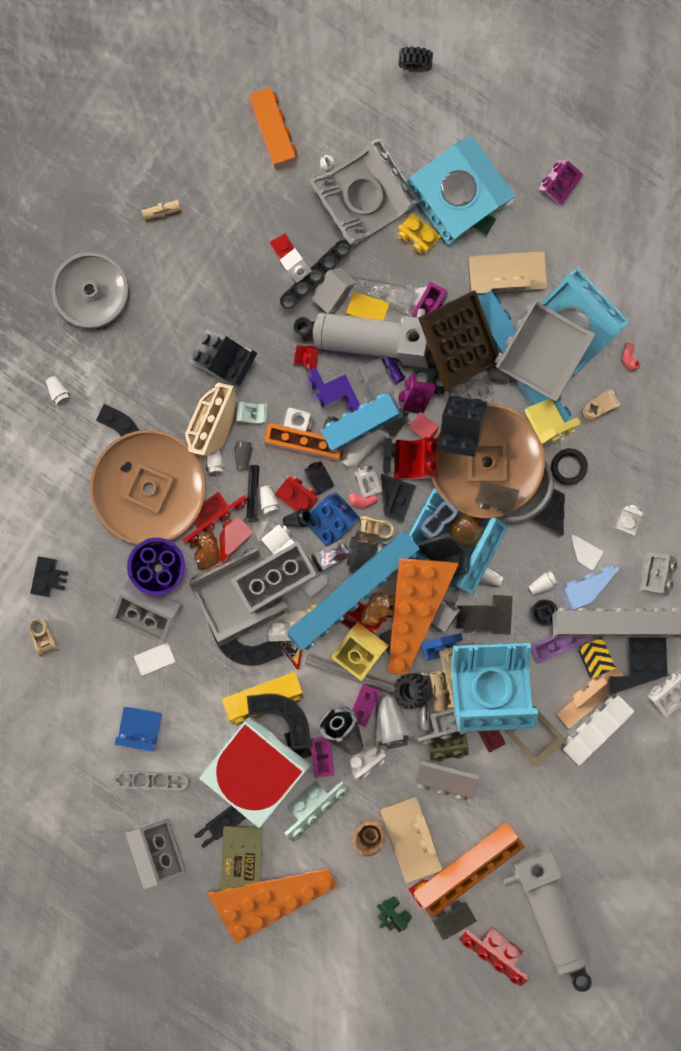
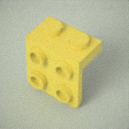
M551 399L525 409V413L542 444L550 440L555 442L564 437V434L565 436L576 432L575 428L581 424L578 417L564 423Z

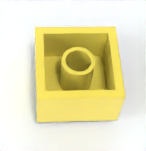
M357 622L331 658L362 681L389 645Z

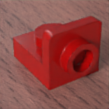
M286 233L269 242L279 261L293 249H296Z
M296 345L293 363L305 365L308 369L317 368L319 351L314 346Z

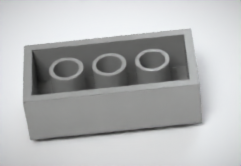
M296 541L232 578L231 581L249 613L255 614L319 577L320 574L303 543Z

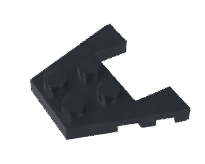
M628 638L629 676H610L609 695L667 677L666 638Z

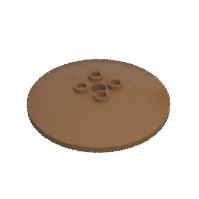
M487 403V409L483 417L481 440L475 457L439 451L438 477L432 478L433 484L445 502L449 501L459 512L465 515L490 519L511 514L524 506L532 498L541 483L545 469L543 444L530 421L522 414L503 405ZM441 427L437 431L434 438L439 439L441 434ZM486 457L493 460L492 466L484 467L482 465L483 459Z
M154 430L135 431L112 442L95 463L90 481L91 501L96 515L102 524L117 537L133 544H139L145 539L154 537L171 541L183 534L197 519L204 503L206 490L203 469L196 455L190 453L188 446L178 438L165 432ZM129 461L131 469L127 472L121 471V466ZM147 483H151L154 486V491L150 494H146L143 489Z

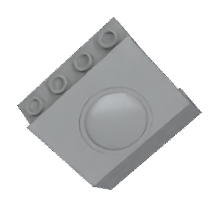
M380 138L369 141L365 144V149L327 173L314 176L310 180L314 191L318 193L323 201V205L328 209L334 222L343 232L344 238L350 244H358L402 217L420 202Z

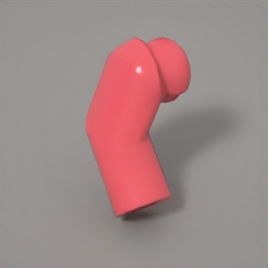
M626 343L622 361L628 369L632 371L637 370L641 364L633 356L635 345Z
M352 493L349 496L350 503L360 509H366L378 502L375 494L366 498L359 496L358 493Z

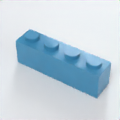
M382 393L375 398V401L360 405L358 407L359 410L353 413L348 412L339 421H332L326 424L321 432L330 450L337 453L401 418L403 415L394 397L389 393Z

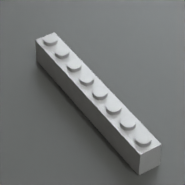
M559 608L558 611L552 614L553 637L681 638V608H675L672 611H665L664 608H656L653 611H646L645 608H636L634 611H627L626 608H617L615 611H608L607 608H598L596 611H589L588 608H578L577 611H570L569 608Z

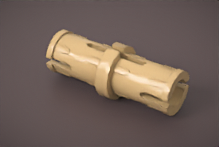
M177 199L165 204L158 203V206L143 209L142 213L144 220L147 221L158 217L164 218L168 214L182 210Z
M433 671L430 673L432 684L430 691L434 699V710L437 712L445 711L447 709L445 702L446 688L443 686L442 672Z

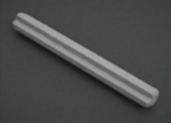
M311 655L306 656L305 665L390 694H394V691H396V688H394L396 684L370 675H366L360 681L340 665Z

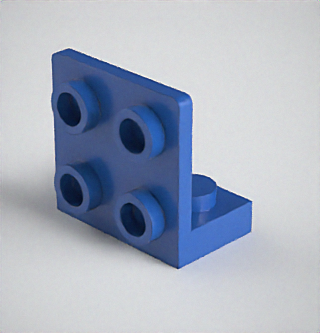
M334 491L310 512L312 521L308 524V527L327 547L335 543L349 528L355 525L360 520V517Z
M124 707L119 735L115 739V745L154 752L162 714Z

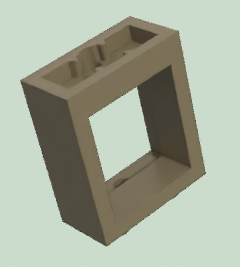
M537 709L538 718L556 737L537 756H534L513 733L516 729L506 730L505 733L538 767L566 739Z

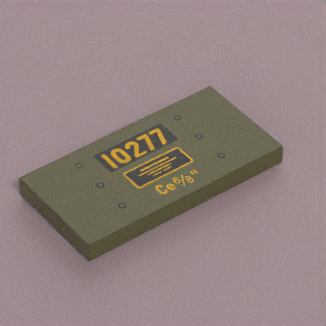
M223 826L220 891L260 882L262 827Z

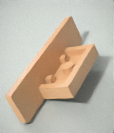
M616 666L615 669L604 673L600 678L594 677L587 683L588 688L584 691L580 689L572 696L574 699L556 714L567 728H571L609 696V677L624 676Z

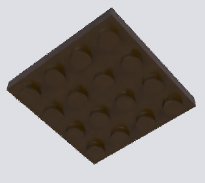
M476 290L470 291L418 317L445 390L451 389L497 364L495 361L499 353Z

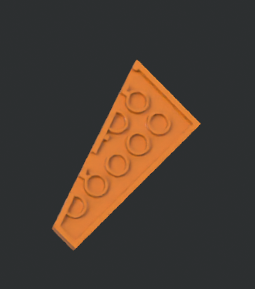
M399 558L388 673L408 674L422 644L421 642L424 640L458 567V563Z
M324 868L300 875L285 876V878L247 884L233 889L228 888L223 891L208 892L207 895L237 944L336 888L338 885L329 869Z

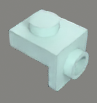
M237 402L236 421L249 424L266 423V404Z

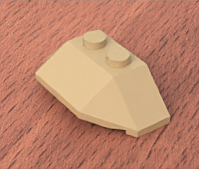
M217 383L215 388L200 399L185 433L190 453L206 457L223 447L237 415L236 390L234 386Z

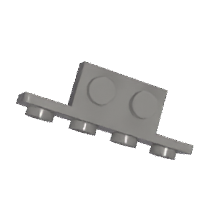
M454 708L430 714L434 734L417 738V742L422 741L423 745L434 742L433 738L441 736L442 740L453 737L452 733L459 731Z

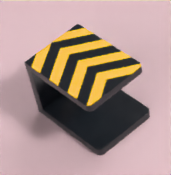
M602 637L577 647L590 678L615 669V665Z

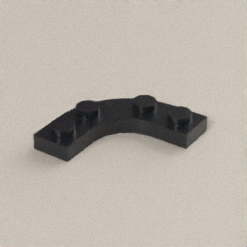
M103 404L96 418L97 422L115 430L121 437L139 431V428L129 416L111 406ZM129 461L121 466V471L127 472L131 469Z
M211 629L215 642L221 652L238 664L257 666L284 656L278 641H267L260 645L247 646L234 639L220 646Z
M277 693L246 695L249 716L277 714L283 717L290 729L292 750L311 748L307 717L294 700Z

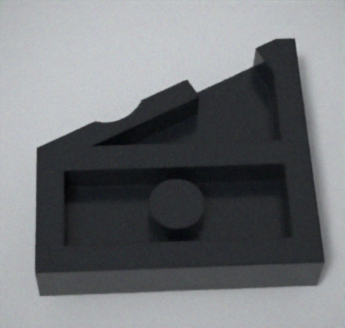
M381 474L384 515L404 522L416 490V485Z
M554 488L547 506L530 520L562 537L564 535L565 494Z

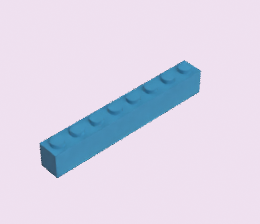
M490 290L480 296L479 301L498 351L504 354L507 349L505 346L509 336L514 337L517 330L514 329L515 326L510 321L512 318L506 309H502L500 305L502 302L496 293L493 294ZM518 381L532 405L549 399ZM560 396L557 402H553L565 423L571 420L570 416L572 414L567 406L563 407L560 402L562 400Z
M405 531L401 532L289 628L285 634L299 650L304 648L306 651L315 644L314 640L318 636L324 637L330 631L329 627L333 623L337 625L345 618L343 615L348 610L353 612L359 606L358 602L362 598L368 599L374 593L373 589L377 585L379 587L383 586L388 581L387 577L391 573L394 575L398 573L399 558L414 559L417 556L416 552L420 548Z

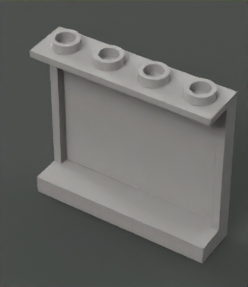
M534 300L533 304L529 302L524 311L526 313L523 320L519 319L514 328L517 330L514 337L509 336L505 346L507 349L504 354L500 352L495 361L497 363L496 368L557 402L596 334L590 330H585L541 305L537 300Z
M250 548L237 558H229L225 564L213 566L208 570L209 572L203 575H195L188 582L220 646L289 612L285 601L281 598L255 614L249 613L231 581L232 578L263 561L258 548Z

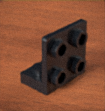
M450 533L417 543V546L420 548L419 550L430 561L458 563L453 577L468 573L470 554Z

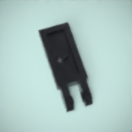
M231 805L208 822L194 837L196 839L200 838L209 830L212 837L201 844L202 848H205L214 840L217 841L223 836V826H237L246 817Z

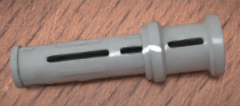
M418 672L419 675L424 676L423 679H427L426 685H430V688H427V690L430 691L432 689L430 673ZM431 694L427 695L430 697L429 701H426L427 704L420 707L419 731H431Z

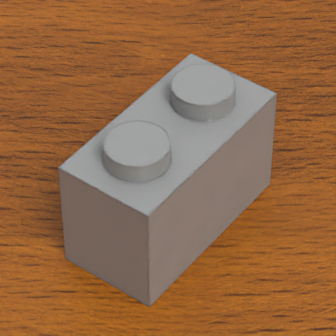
M341 267L335 270L331 269L325 274L324 282L315 289L316 294L312 298L327 314L339 309L357 283Z

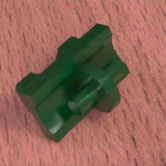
M395 896L380 902L376 906L381 911V914L377 917L382 921L379 925L380 929L386 926L389 931L395 928L400 933L408 927L407 924L412 919V916L406 910L399 915L394 909L400 903Z

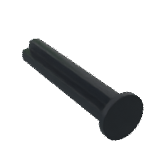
M259 465L249 466L247 516L244 518L245 522H259V519H257Z

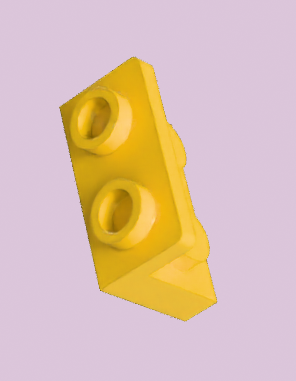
M413 212L398 227V235L406 242L408 240L412 242L414 249L421 254L424 252L427 255L441 239V235Z

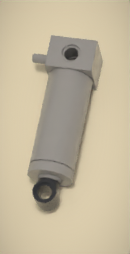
M418 309L417 318L404 316L403 322L319 313L316 322L310 321L306 317H300L293 324L297 337L302 341L314 339V347L316 349L398 358L402 365L429 368L431 351L418 317L425 314L424 309ZM302 327H308L305 332H300Z
M546 849L513 862L515 875L503 879L504 885L507 887L518 882L526 892L558 974L568 973L571 984L577 991L585 992L589 990L592 980L585 967L593 959L560 880L562 876L552 852ZM540 866V873L534 875L532 872L533 868ZM579 976L586 977L584 985L579 986L576 984V979Z

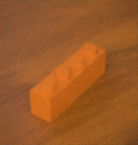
M271 87L249 94L274 169L296 162L295 156L298 153L295 144L291 145L289 138H292L289 127L284 126L283 121L286 119L283 110L278 109L277 103H279L277 93L272 92Z
M271 423L268 424L264 441L265 445L340 462L342 450L337 453L331 451L323 435Z

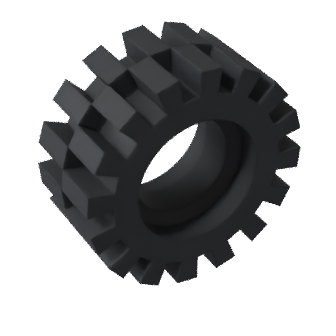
M414 46L399 50V68L410 72H427L431 70L433 52L431 50L420 47L414 48Z
M419 673L406 674L396 680L397 684L394 685V688L397 691H394V695L397 694L396 700H400L398 704L403 706L404 709L409 710L423 707V705L427 704L426 701L430 699L427 696L431 694V691L427 690V688H430V685H426L427 679H423L424 676L419 675ZM410 684L415 690L414 698H412L409 692Z

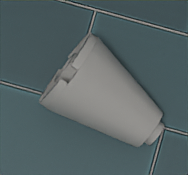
M391 694L380 696L376 703V748L382 750V746H387V749H394L408 745V740L414 742V736L396 698L391 697Z

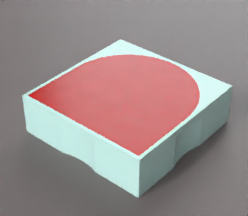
M249 716L199 779L260 828L309 768L310 764L290 747L276 739L272 732L255 718Z

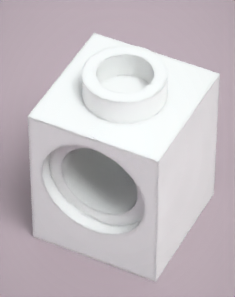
M293 249L280 259L297 283L312 272L296 249Z
M288 408L283 426L307 432V430H311L314 419H310L311 413ZM302 417L305 422L303 425L297 426L294 424V419Z

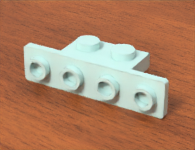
M315 781L288 806L298 821L285 832V835L292 842L301 838L308 828L315 825L320 817L329 812L333 805L347 795L350 791L349 787L343 781H340L327 793Z

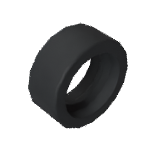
M573 448L559 451L551 462L553 477L563 485L577 484L585 477L588 470L586 457L582 452ZM565 456L577 458L581 466L578 475L572 478L562 476L558 470L560 459Z

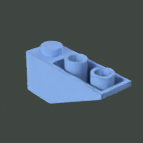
M611 565L603 568V573L595 575V572L584 576V581L578 583L576 579L566 583L567 587L563 591L571 610L591 603L617 573L619 567L613 568Z

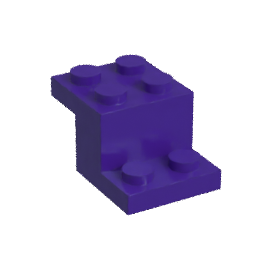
M316 367L309 370L308 382L312 390H317L316 398L321 407L325 406L326 410L345 402L348 412L353 413L359 410L360 403L346 375L324 384Z

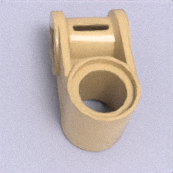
M609 389L587 403L583 408V416L587 420H595L605 413L607 414L616 409L621 404L612 389ZM590 408H591V409L595 408V409H596L595 413H593V412L590 413V412H589Z
M360 516V529L356 535L389 540L393 537L394 528L390 522ZM383 526L391 528L389 535L384 536L380 533Z
M42 619L33 620L29 624V631L39 657H42L44 653L49 651H57L58 646L47 622ZM37 622L43 625L41 633H37L34 630V625Z

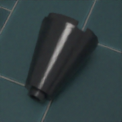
M339 706V709L334 710L332 708L323 715L319 726L320 733L324 739L349 755H356L361 752L363 740L356 715L350 708Z

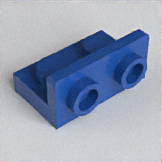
M459 633L421 642L426 661L440 658L439 650L457 646L456 642L463 641L462 634Z

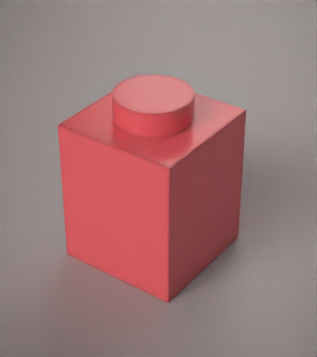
M421 412L408 427V430L420 439L423 437L434 438L438 429V425Z

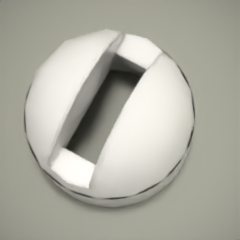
M325 155L320 160V166L324 171H331L335 167V160L332 156ZM326 158H328L331 166L329 167L327 166V163L325 161Z

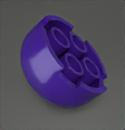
M158 537L148 538L131 551L127 561V572L131 582L138 590L151 596H163L176 590L182 583L186 573V561L182 551L173 542ZM157 565L162 566V570L159 572L155 569Z

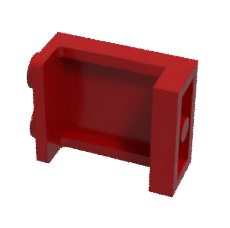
M423 437L420 440H396L394 478L414 480L438 477L439 451H436L439 439Z

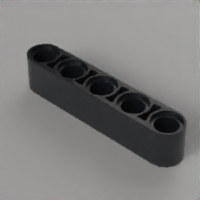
M340 240L310 268L312 270L311 273L298 283L295 282L281 296L280 304L282 310L291 313L311 296L315 289L324 282V276L329 270L340 268L350 258L352 253L351 244L346 240ZM344 246L348 249V252L340 254L338 249ZM329 259L335 262L332 267H326L324 263ZM319 273L321 278L315 281L311 279V275ZM299 286H306L308 290L306 293L301 294L297 289ZM286 299L294 301L291 307H286L283 303Z

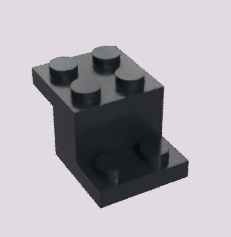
M206 330L200 337V342L192 352L188 363L205 370L221 381L240 387L257 352L239 345L225 335Z
M449 396L442 414L441 434L437 442L436 451L475 457L481 440L483 417L487 409V402L480 399Z

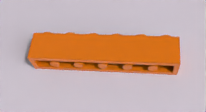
M505 823L474 848L467 851L458 860L451 863L449 867L414 892V895L432 918L525 848V846L508 823Z

